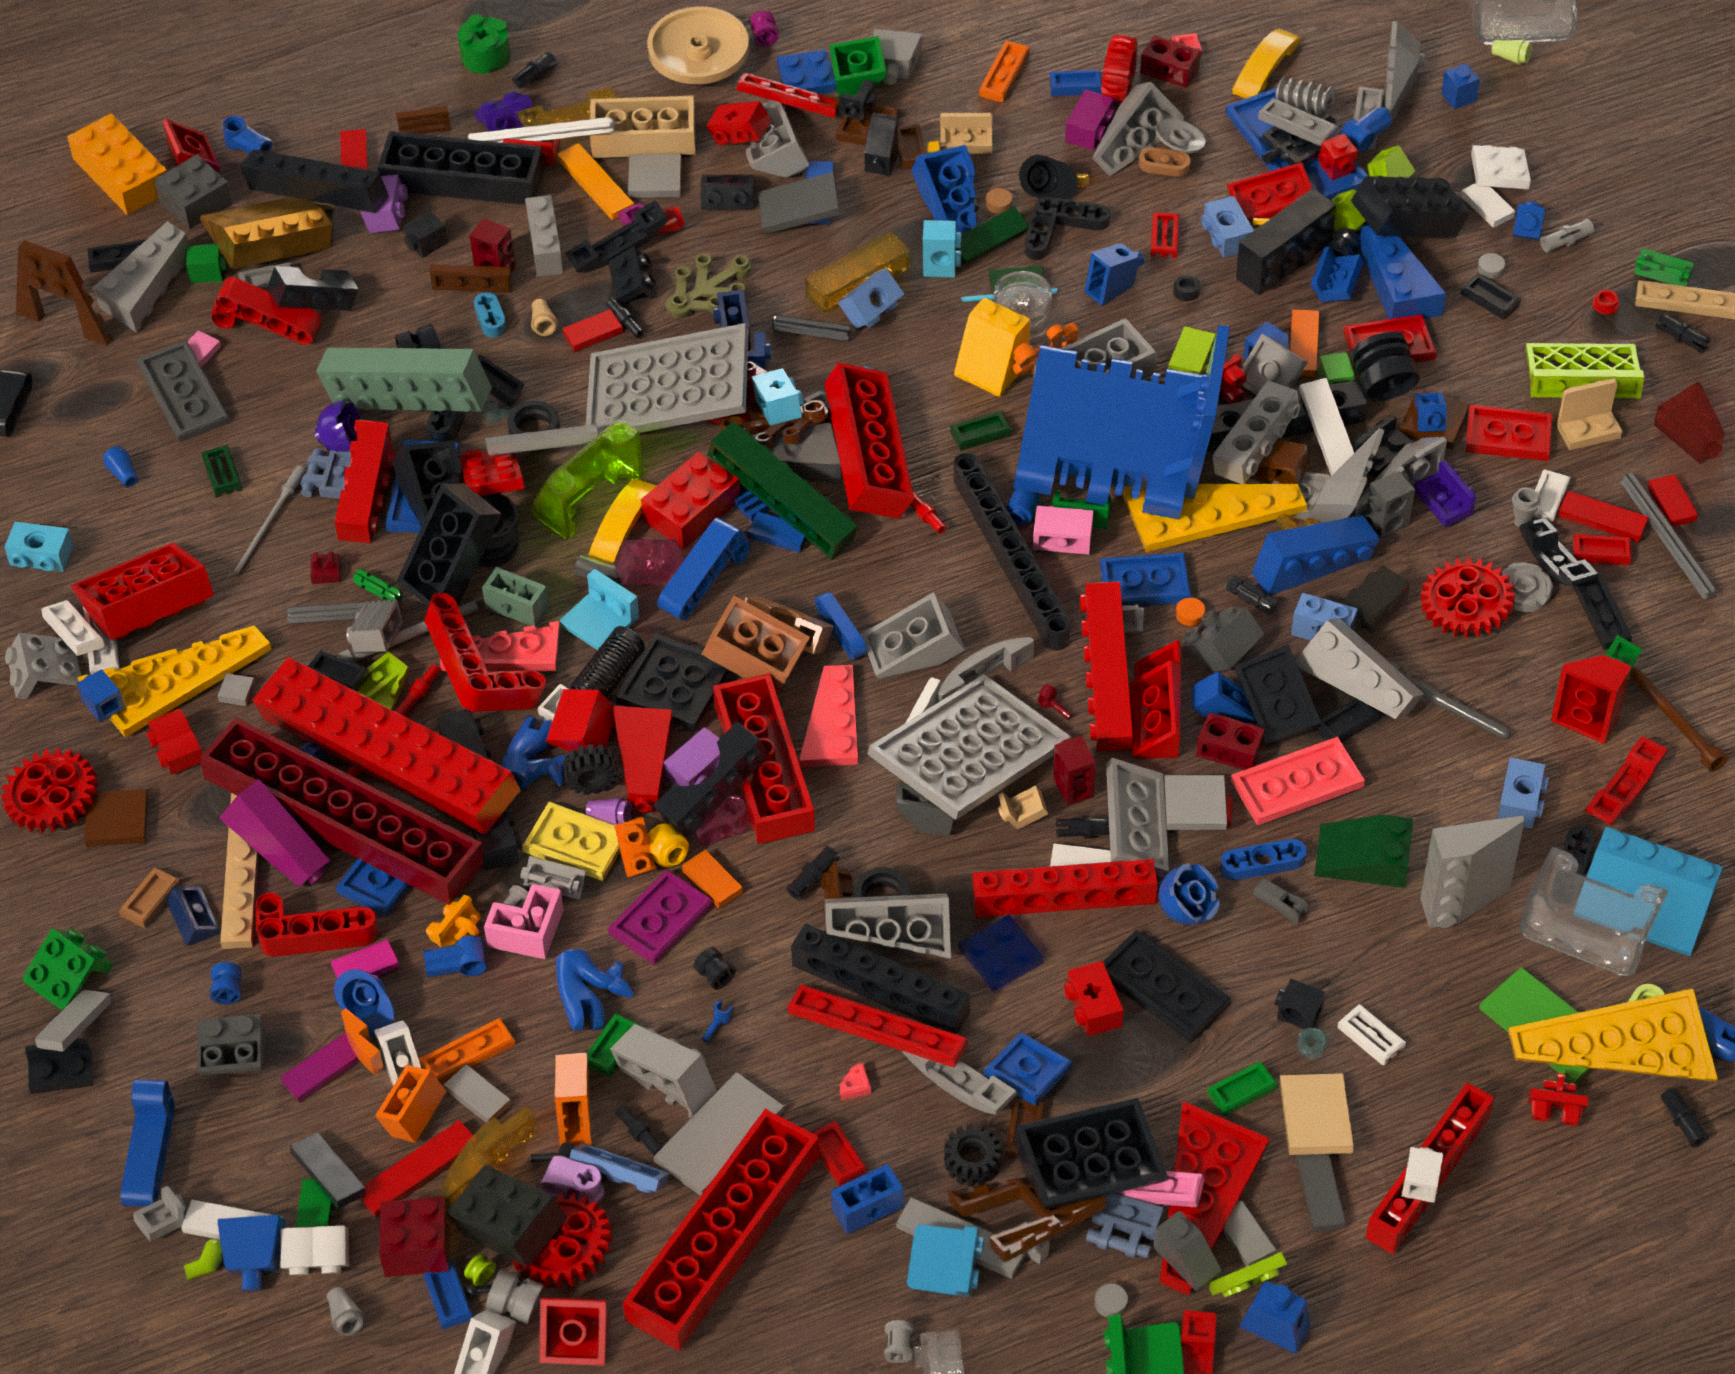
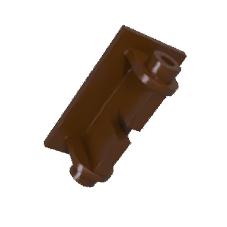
M836 861L833 862L827 872H824L821 880V889L824 890L825 899L846 898L843 896L852 897L853 895L852 875L847 869L842 868L838 870ZM823 905V913H824V915H825V905Z

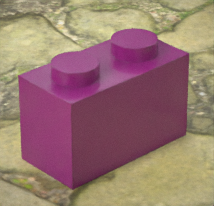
M1084 90L1066 122L1065 142L1094 150L1098 142L1102 140L1108 124L1111 123L1116 114V110L1113 109V98Z

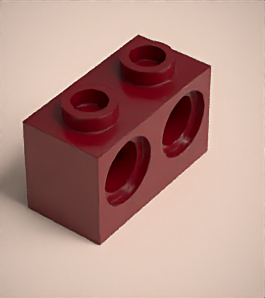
M1154 35L1141 53L1140 73L1187 88L1199 70L1200 50Z
M482 218L469 235L474 266L510 267L512 273L516 266V259L514 258V241L511 236V228Z
M1209 712L1197 739L1196 756L1240 770L1249 769L1256 765L1263 747L1265 729L1251 723H1243L1224 715Z
M1083 737L1065 739L1055 744L1053 781L1066 805L1070 806L1093 798L1095 792L1096 761Z

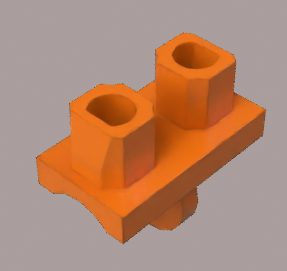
M643 817L613 824L626 876L631 877L656 870Z

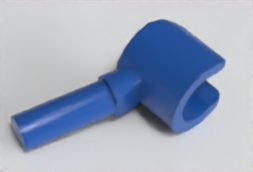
M722 1000L714 1004V1019L701 1038L704 1042H709L720 1025L728 1024L731 1021L732 1005L727 1011H721Z

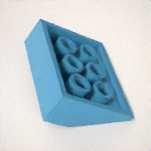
M1605 827L1573 916L1691 956L1715 894L1723 866Z

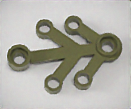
M704 253L697 255L695 258L697 268L695 289L686 294L687 283L691 280V271L685 266L678 267L675 270L676 291L674 295L666 300V310L672 317L678 319L688 316L690 311H710L713 313V308L718 307V305H714L718 304V292L744 290L745 296V286L742 283H733L729 288L718 286L733 277L740 280L750 277L752 274L751 261L744 255H738L733 258L730 267L707 280L708 270L712 267L711 257ZM701 297H710L708 301H698Z

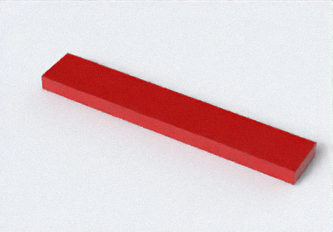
M800 985L787 1007L788 1014L953 1068L956 1067L968 1046L966 1037L805 985Z

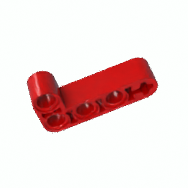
M235 277L226 278L214 301L211 320L220 328L230 329L233 327L236 319L240 318L303 345L312 343L322 323L321 316L314 310L278 307L269 291Z
M272 892L264 893L256 900V931L261 950L269 957L372 945L379 936L375 914L368 907L286 915L282 898L278 894Z

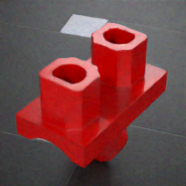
M1238 354L1233 355L1229 362H1224L1218 403L1224 399L1229 404L1244 400L1245 392L1240 386L1246 381L1247 374L1241 369L1242 358Z
M1558 1072L1556 1081L1544 1079L1543 1089L1555 1091L1531 1088L1527 1104H1531L1532 1120L1548 1122L1551 1107L1563 1109L1561 1124L1576 1127L1579 1125L1582 1113L1587 1108L1589 1096L1563 1093V1091L1575 1093L1576 1084L1564 1082L1565 1073Z

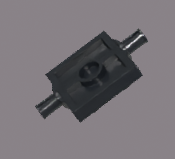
M1331 115L1323 119L1332 124H1336L1334 117H1332ZM1273 127L1262 134V142L1271 149L1262 155V160L1266 164L1281 158L1289 165L1302 162L1303 166L1317 159L1321 152V146L1278 127Z

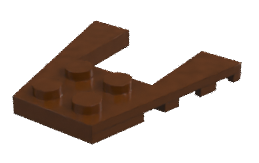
M24 240L18 247L16 314L39 322L45 314L38 289L53 293L58 297L75 301L84 338L108 346L113 337L110 333H105L103 329L105 322L101 314L94 312L91 306L94 302L91 295L82 289L81 286L84 281L71 256Z
M1019 1178L1007 1180L1008 1186L989 1189L988 1184L974 1186V1192L958 1195L956 1190L949 1191L950 1203L962 1217L1022 1198L1041 1218L989 1236L991 1249L1004 1263L1107 1208L1106 1197L1101 1196L1044 1209L1030 1182L1023 1183Z

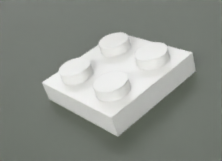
M1473 145L1471 156L1477 186L1529 189L1531 180L1524 149Z

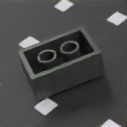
M486 1164L446 1212L461 1235L526 1267L532 1264L567 1219V1216L552 1195Z

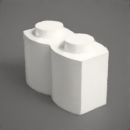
M324 1226L280 1229L281 1268L289 1270V1275H309V1269L322 1268V1274L341 1273V1267H349L348 1227Z

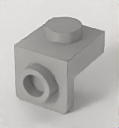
M168 1185L161 1188V1200L133 1213L134 1222L150 1242L180 1228L184 1221L183 1212L186 1210L184 1200L178 1193L174 1194Z

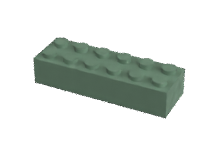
M327 348L316 370L332 403L347 399L346 403L352 402L357 409L482 411L492 388L474 349Z

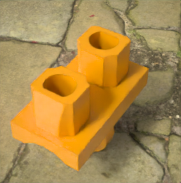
M463 895L458 902L452 901L450 905H445L443 911L445 918L441 923L431 922L426 928V933L430 940L438 944L439 947L456 945V942L462 937L479 935V929L476 924L480 920L481 915L473 907L471 897Z

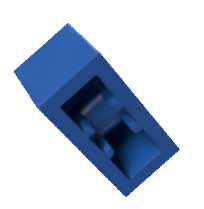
M886 1164L831 1190L832 1211L846 1234H849L903 1208V1187L890 1166Z

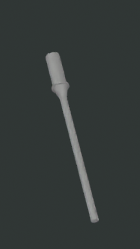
M297 465L285 485L281 487V497L235 568L234 572L236 574L240 573L285 499L295 493L294 490L306 473L305 468Z

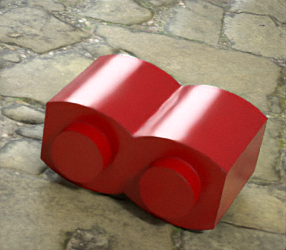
M181 709L147 721L150 730L145 733L151 748L157 747L159 750L156 752V756L162 769L167 767L172 775L201 763V748Z

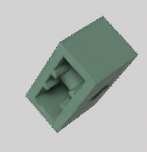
M498 567L495 568L482 587L486 609L530 626L535 625L536 627L549 608L545 585Z

